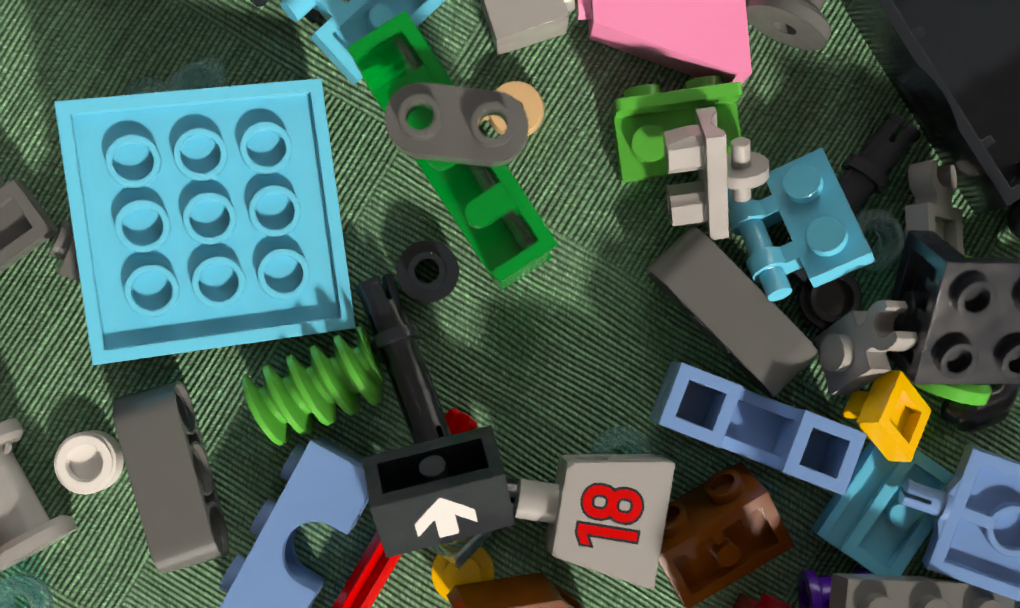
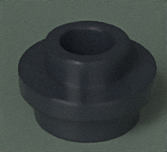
M432 240L419 241L409 246L402 253L397 265V278L403 291L411 298L425 303L437 302L446 298L456 287L459 279V265L453 252L444 244ZM424 260H433L439 265V275L433 282L423 283L416 275L417 266Z

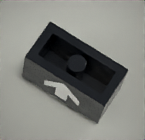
M492 425L362 457L370 510L386 558L515 525L506 475Z

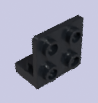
M908 230L891 296L892 301H906L908 309L895 318L893 327L894 331L916 332L918 341L907 351H887L886 355L913 384H1020V258L965 257L934 231Z

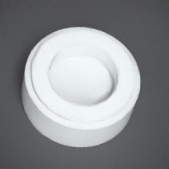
M98 430L79 432L69 436L60 444L54 458V469L58 480L65 488L77 494H92L110 487L119 478L124 465V457L119 443L111 435Z

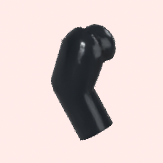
M989 384L992 392L986 405H968L945 399L940 410L942 419L948 423L958 425L959 431L974 433L1000 423L1010 412L1020 392V384Z

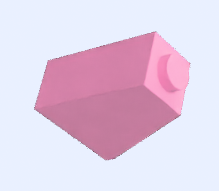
M575 0L577 20H588L590 40L696 78L711 75L722 76L723 84L741 82L742 85L752 74L746 0Z

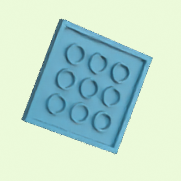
M321 78L54 101L92 365L356 328Z

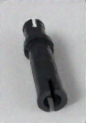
M887 113L883 118V122L868 139L857 155L849 154L841 165L844 172L839 177L838 182L855 216L862 210L873 193L881 194L890 183L887 175L902 159L913 143L917 142L921 137L919 130L910 122L895 142L889 140L905 119L900 115ZM804 267L792 272L789 276L801 284H805L809 280Z
M384 274L382 277L383 283H381L379 276L360 283L355 290L360 297L374 335V339L370 340L371 347L375 355L382 356L414 444L452 435L417 343V339L421 338L419 329L415 323L409 322L395 285L394 276Z

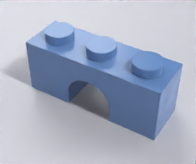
M672 361L669 364L649 420L659 425L750 458L843 496L846 493L867 436L864 432L815 413L795 408L743 388L742 385L685 363Z
M323 436L310 440L307 447L300 443L295 446L280 473V477L288 482L277 503L268 499L251 525L249 533L258 537L247 558L238 554L221 580L219 589L227 593L220 608H311L327 579L307 569L300 562L295 551V536L300 525L308 522L328 524L346 535L356 526L369 502L363 461L360 456Z

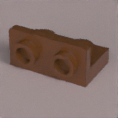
M736 463L726 470L713 474L703 484L676 500L669 502L659 564L684 607L691 608L795 545L768 491L743 463Z

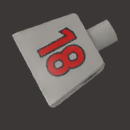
M657 454L560 455L555 484L523 478L519 479L514 502V518L548 523L545 545L552 556L643 588L654 589L675 463Z

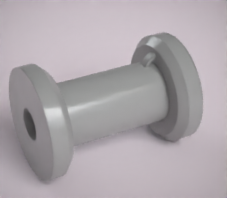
M17 418L0 422V572L44 550L78 529L73 517L60 515L50 520L12 452V446L20 441L24 431Z

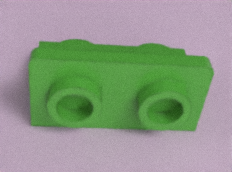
M718 75L691 79L685 82V89L661 92V87L658 84L639 85L624 90V98L616 99L610 111L620 183L698 173V170L668 174L664 156L663 132L684 126L696 125L695 109L715 107L717 111V128L725 131L727 153H731V141L741 137L736 102L743 95L741 82L723 84L722 76Z

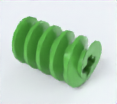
M363 326L356 327L357 347L351 348L340 335L333 337L334 356L328 358L317 345L309 347L311 366L304 368L294 355L287 356L286 377L281 378L269 364L263 366L264 386L258 388L247 374L243 375V391L248 407L261 430L273 443L280 446L289 442L292 435L291 426L302 436L313 432L315 425L314 415L326 426L336 422L338 415L337 404L349 416L360 411V394L373 406L383 402L385 376L378 356L374 354L370 338Z

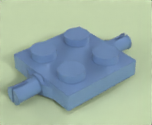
M966 444L954 478L945 486L944 491L906 478L902 484L906 492L900 490L898 504L934 515V530L922 559L925 567L1020 602V461Z

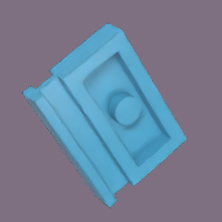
M870 440L858 458L845 495L843 496L838 493L833 495L811 528V531L873 574L902 575L934 527V515L898 504L900 490L906 492L902 487L904 480L909 478L914 482L944 491L945 486L954 478V474L917 449L911 462L888 461Z

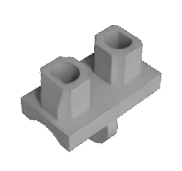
M715 107L695 109L696 125L684 126L663 132L664 156L668 174L698 170L697 182L667 185L668 214L672 226L705 224L711 240L729 238L728 189H732V199L734 201H749L751 199V188L758 187L769 179V160L764 155L751 152L750 140L744 137L733 139L731 141V153H727L726 134L724 130L717 128V111Z

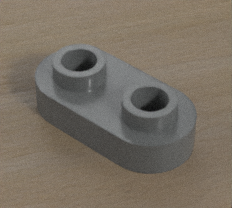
M413 83L398 90L391 97L385 111V126L392 142L402 153L417 159L498 167L516 159L523 151L528 138L529 124L523 106L514 97L501 91L432 83ZM418 107L428 108L434 113L432 124L423 130H416L408 125L409 114ZM489 115L501 117L507 125L506 130L496 138L484 136L479 130V124L483 118Z

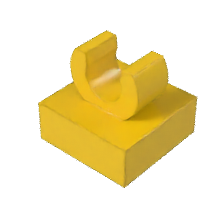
M901 370L888 371L875 379L870 392L855 391L851 393L842 414L845 418H858L856 423L860 426V431L867 434L866 439L871 440L888 461L911 462L932 409Z

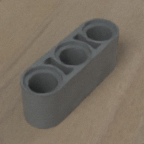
M689 226L645 269L648 276L660 290L759 390L772 399L818 355L815 346L772 301L767 299L766 295L708 236L694 226Z
M177 380L115 399L113 404L115 428L149 552L157 570L162 574H166L227 556L229 552L227 526L194 406L184 384Z

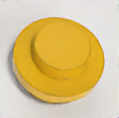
M469 540L453 541L445 545L436 555L432 565V581L437 592L449 601L447 594L455 585L493 580L494 564L487 550L478 543Z

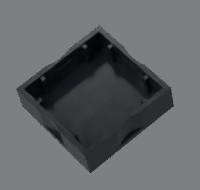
M856 0L846 12L943 165L951 164L955 166L957 187L974 214L979 215L1007 207L1019 200L1020 0Z

